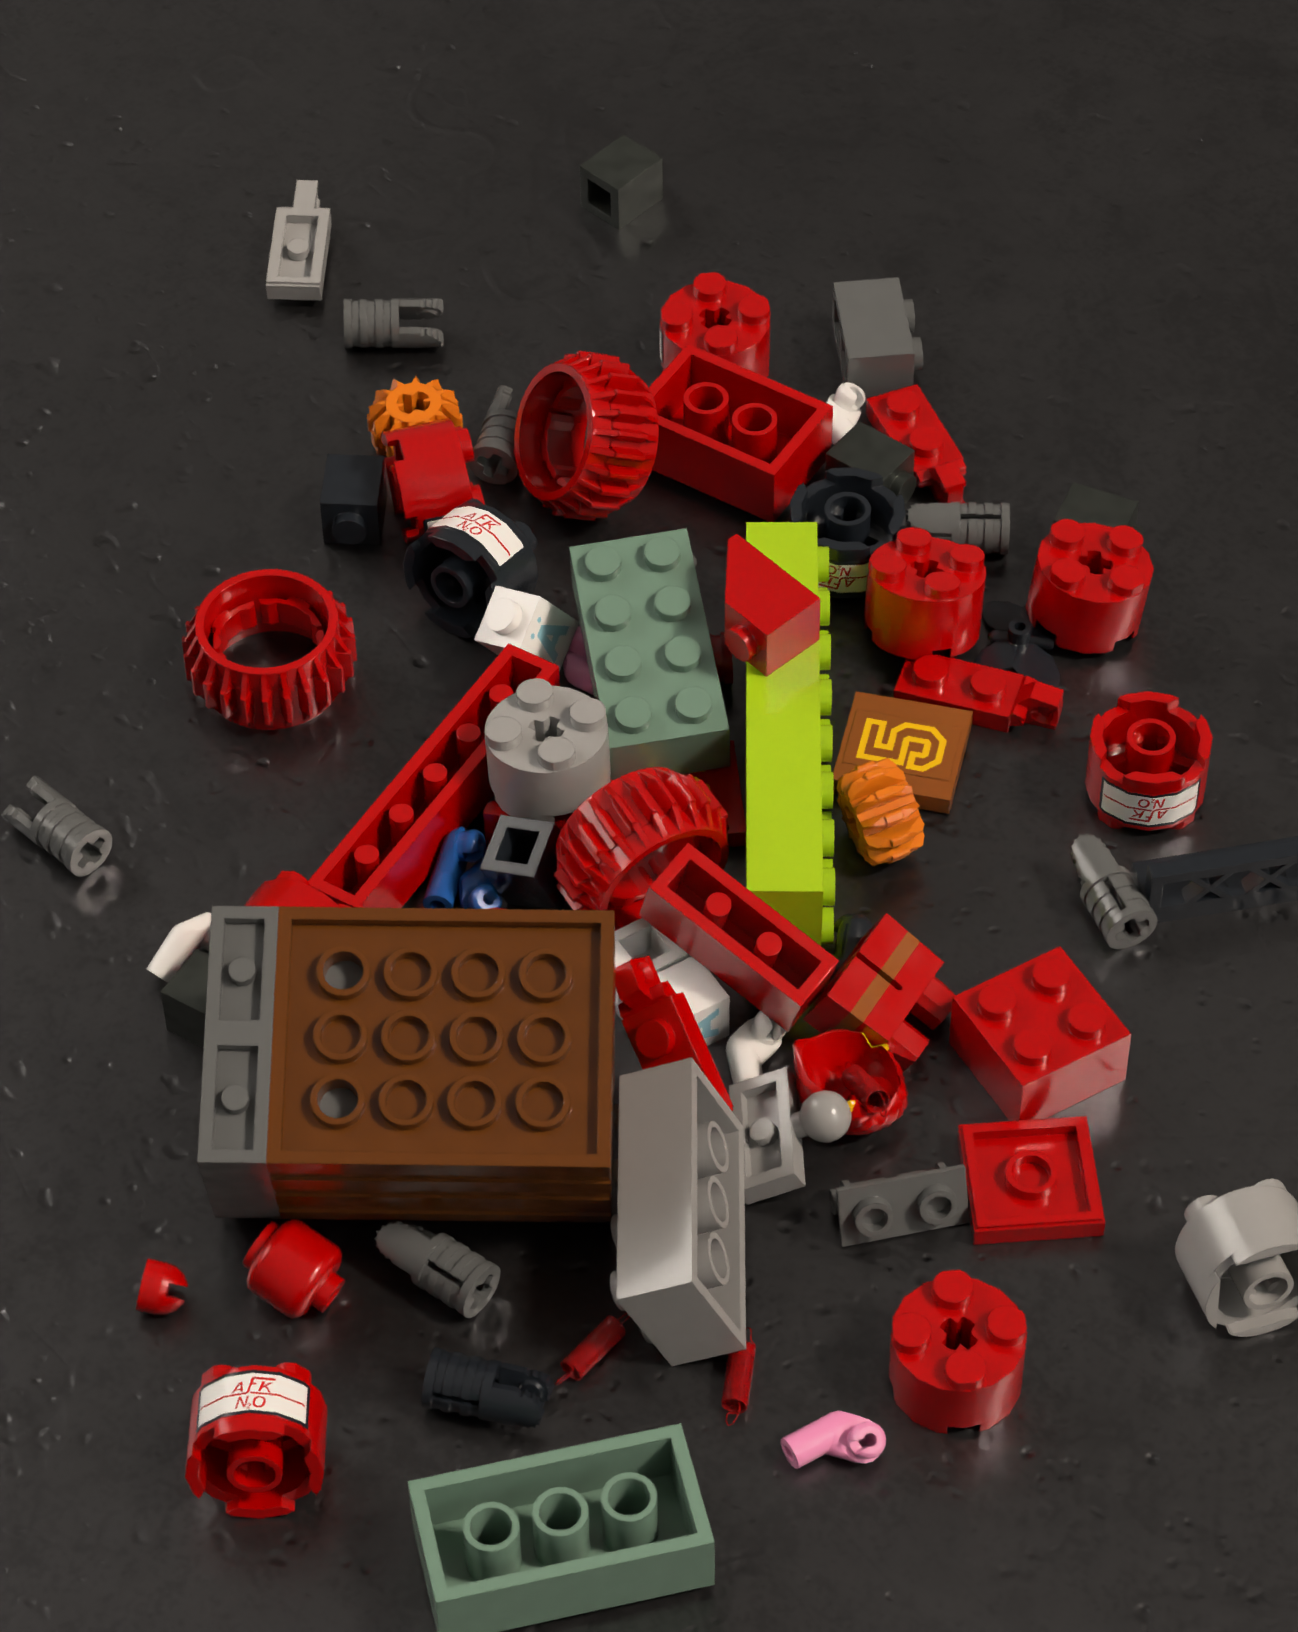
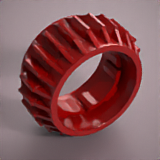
M579 350L576 354L567 353L563 359L543 368L528 385L521 400L515 424V459L519 475L527 490L542 502L544 508H550L553 511V515L595 521V518L605 519L609 513L618 511L620 507L634 500L645 486L651 474L658 448L659 422L653 395L647 384L630 369V365L628 363H621L618 356ZM586 427H587V439H586V444H585V449H584L585 433H586Z
M261 569L245 572L225 580L204 598L200 606L194 608L195 615L190 621H186L185 624L187 635L182 637L183 656L187 681H192L194 695L201 696L205 700L208 709L213 708L227 720L244 727L275 730L305 723L327 709L339 693H344L345 682L348 678L354 676L353 662L357 661L353 619L346 616L345 604L339 603L333 598L332 591H327L315 580L297 572L281 569ZM270 631L300 634L312 639L313 643L316 644L315 649L294 662L267 668L239 665L227 660L226 655L223 654L231 645L245 637Z
M665 767L644 768L625 774L604 785L589 796L564 824L556 843L557 871L554 873V876L559 882L556 886L572 910L615 911V931L642 918L639 916L649 887L687 843L691 844L724 870L729 857L727 831L730 830V826L726 822L729 816L702 779L697 781L691 774L685 776Z

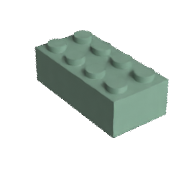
M687 528L569 547L572 586L594 698L601 701L606 708L611 765L610 779L615 780L630 772L650 767H665L680 774L729 767V725Z
M681 1423L408 1481L412 1526L437 1632H501L715 1585V1541Z

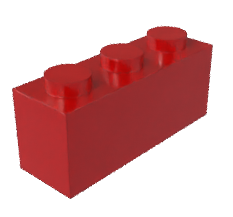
M689 843L685 845L651 884L639 916L787 1032L790 1031L826 988L839 962L832 954Z

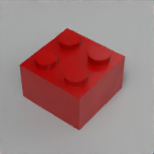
M1061 946L952 998L949 1043L1009 1121L1046 1119L1126 1079L1131 1033Z

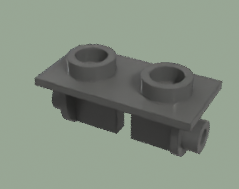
M942 1161L935 1163L934 1168L897 1174V1177L887 1179L881 1177L850 1183L847 1179L840 1181L839 1188L829 1190L832 1212L834 1215H838L842 1247L969 1223L966 1169L964 1164L946 1167Z

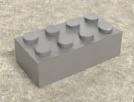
M692 1057L620 1075L619 1103L613 1106V1123L618 1135V1158H615L612 1162V1177L618 1191V1213L614 1214L611 1218V1232L617 1247V1270L613 1271L610 1276V1288L614 1302L621 1311L625 1310L639 1326L645 1341L648 1344H654L671 1366L745 1350L744 1126Z

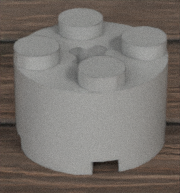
M535 678L519 684L516 693L502 700L489 714L484 730L489 783L495 794V801L508 815L555 823V816L574 812L589 796L611 782L606 708L598 699L591 698L571 688L552 686L544 679Z
M1266 1179L1254 1186L1237 1189L1220 1197L1205 1195L1190 1203L1184 1213L1187 1223L1177 1238L1175 1255L1208 1322L1214 1328H1216L1217 1324L1226 1326L1230 1335L1250 1337L1275 1331L1297 1319L1298 1202L1286 1190L1284 1184L1277 1179Z

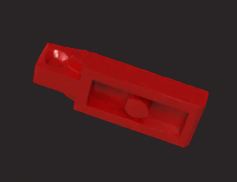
M918 384L866 398V414L873 428L915 450L914 476L916 477V487L928 486L938 503H965L963 500V490L966 486V481L963 475H966L967 467L963 456Z
M933 653L932 655L921 656L917 660L906 658L894 689V698L973 711L972 725L1008 733L1010 726H1023L1024 723L1056 730L1063 708L1064 695L1063 689L1039 682L1032 677L1024 676V674Z
M650 956L631 959L616 967L615 987L622 1003L618 1004L620 1017L623 1018L621 1021L642 1069L692 1057L729 1108L734 1111V1106L684 992L676 994L668 981H660Z

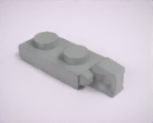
M297 180L293 207H277L266 277L267 299L322 300L332 223L330 208H320L318 180Z

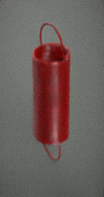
M847 1061L841 1077L842 1084L870 1112H880V1115L885 1117L890 1104L889 1094L861 1066L850 1063L852 1066L846 1069V1064L850 1063Z
M628 1313L619 1319L608 1315L561 1362V1367L566 1374L555 1383V1386L561 1384L568 1377L580 1381L626 1335V1330L622 1324L630 1316L622 1323L619 1320Z
M750 1327L746 1329L751 1331L750 1340L752 1343L746 1341L745 1350L728 1353L721 1401L722 1407L731 1411L726 1415V1424L728 1426L732 1425L738 1418V1415L745 1412L748 1407L756 1345L751 1338L752 1330ZM728 1414H737L735 1420L729 1425L727 1423Z

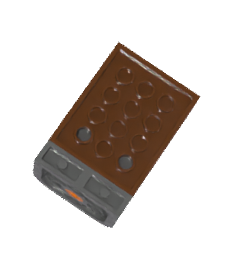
M212 906L197 1163L215 1218L611 1223L616 1003L615 911Z

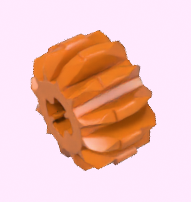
M415 375L411 383L403 384L393 379L390 390L376 391L373 405L369 406L367 427L368 431L371 432L372 445L375 447L376 454L392 457L395 456L393 446L387 447L383 445L381 440L382 432L450 418L455 427L460 426L463 428V416L459 411L458 400L455 398L454 390H443L438 379L432 380L427 384L420 383Z
M889 758L876 762L871 760L855 766L850 772L838 778L836 787L838 792L837 802L842 811V820L847 826L849 838H852L855 843L857 853L862 855L865 861L872 866L883 863L890 864L906 858L911 852L923 846L925 835L923 833L924 822L918 809L920 805L915 800L912 786H909L906 781L904 771L898 768Z

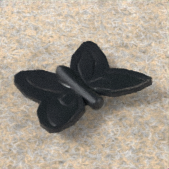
M990 601L984 604L982 614L987 626L993 630L987 635L988 640L992 644L984 648L973 663L1006 671L1013 670L1015 673L1024 674V676L1032 677L1039 682L1059 688V670L1053 657L1044 651H1051L1054 648L1055 639L1051 636L1055 634L1046 630L1040 623L1034 628L1029 620L1026 605L1021 607L1009 601Z

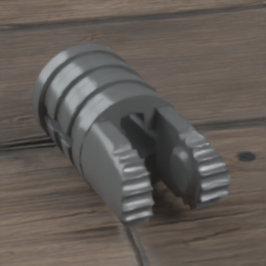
M399 298L384 301L383 299H375V301H368V299H360V301L344 299L345 349H353V347L384 348V346H392V348L444 346L443 333L439 329H434L433 327H400V320L438 318L443 313V300L438 298Z
M500 385L496 390L482 424L478 440L473 447L474 461L468 462L470 469L478 478L496 485L507 484L513 481L518 473L514 451V433L518 413L507 409L512 400L511 393L513 389L505 385Z
M916 503V505H910V509H907L905 517L907 525L905 528L918 527L927 530L935 538L946 539L958 544L975 545L980 547L984 554L999 553V555H1008L1010 537L1009 503Z
M34 775L26 786L30 789L31 794L45 806L33 820L19 807L15 808L10 804L2 813L3 819L41 849H45L59 860L74 875L86 876L94 872L103 864L112 847L110 832L101 825H97L67 798L40 777Z
M1079 834V837L1074 839V844L1071 845L1072 852L1070 855L1077 870L1078 881L1082 886L1080 890L1081 900L1088 908L1091 917L1111 948L1125 949L1139 944L1156 928L1158 919L1155 912L1142 894L1138 884L1134 881L1130 871L1124 866H1118L1111 852L1106 848L1105 843H1102L1101 838H1096L1094 834ZM1126 922L1133 931L1130 934L1124 928V923Z
M399 1221L381 1225V1229L376 1231L377 1237L374 1238L377 1241L376 1247L380 1249V1254L385 1255V1259H391L393 1264L409 1273L414 1285L422 1290H426L428 1294L436 1299H441L444 1304L450 1308H455L458 1313L466 1318L477 1315L493 1296L500 1280V1268L491 1261H486L478 1253L470 1251L464 1244L456 1242L448 1234L440 1233L435 1235L429 1230H423L422 1226L417 1227V1224L402 1225V1222ZM483 1284L484 1286L481 1290L477 1287V1285Z

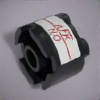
M856 467L832 468L826 470L825 479L814 482L807 488L804 483L797 487L790 501V522H817L818 546H829V582H818V587H828L830 597L859 598L865 601L868 563L871 555L880 546L896 540L898 531L905 528L904 498L901 494L896 496L893 491L883 486V477L878 473Z
M474 498L469 499L451 510L407 548L403 562L406 584L409 590L415 585L418 586L423 598L432 607L425 613L432 622L448 633L464 638H472L479 629L496 586L528 594L534 593L539 577L536 557L533 552L537 547V538L525 523L520 521L513 522L494 507L484 505Z

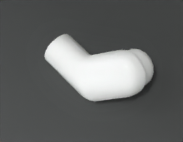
M853 383L840 384L836 394H831L826 402L833 406L832 443L834 445L857 424L861 415L860 407L866 400L864 391Z
M205 912L175 925L146 969L164 981L169 982L196 949L203 947L209 951L211 913Z
M759 1011L754 1018L748 1020L737 1029L727 1042L726 1056L733 1084L763 1075L761 1065L782 1044V1037L785 1035L786 1030L762 1011Z

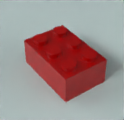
M690 344L683 348L649 386L656 404L659 422L658 448L652 470L768 522H775L790 504L797 487L802 483L806 485L825 463L826 452L832 448V405Z

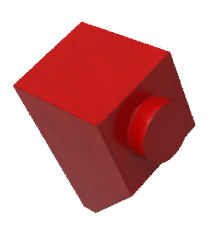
M735 534L728 539L725 644L737 659L749 662L767 677L819 640L821 598L740 535Z

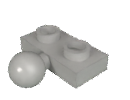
M787 1067L729 1085V1097L734 1106V1111L732 1112L744 1126V1188L746 1205L806 1186L802 1138L809 1136L818 1142H833L841 1138L850 1127L852 1119L851 1110L847 1101L840 1094L829 1090L817 1091L806 1098L800 1109L796 1077Z

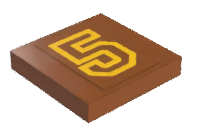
M856 691L833 772V794H838L836 789L838 778L850 772L855 766L871 760L876 762L889 758L898 768L904 771L906 781L909 786H912L915 800L920 805L918 809L949 814L972 727L973 711Z

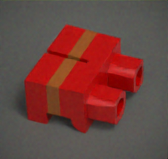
M886 913L861 937L803 1020L820 1033L826 1032L829 1028L847 1029L864 1033L871 1046L889 1045V1051L893 1052L894 1058L898 1061L904 1072L919 1058L929 1043L927 1037L904 1019L910 1012L930 1029L934 1030L952 1010V998L955 994L935 977L944 961Z

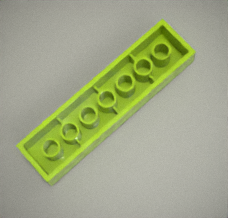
M746 522V541L821 598L820 626H830V590H828V587H818V582H829V546H818L817 522ZM820 630L817 642L767 677L749 662H745L746 888L820 946L821 944L833 945L834 907L823 906H835V868H833V859H823V857H834V819H832V811H822V809H833L834 793L831 765H821V762H832L833 729L832 725H830V719H820V715H831L832 680L829 679V674H820V670L831 669V634H829L828 630Z

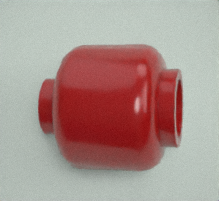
M298 1219L288 1220L281 1226L274 1221L269 1223L254 1241L242 1262V1265L249 1269L247 1274L248 1289L291 1319L305 1315L312 1307L323 1313L336 1298L345 1283V1279L336 1274L341 1265L342 1253L340 1248Z

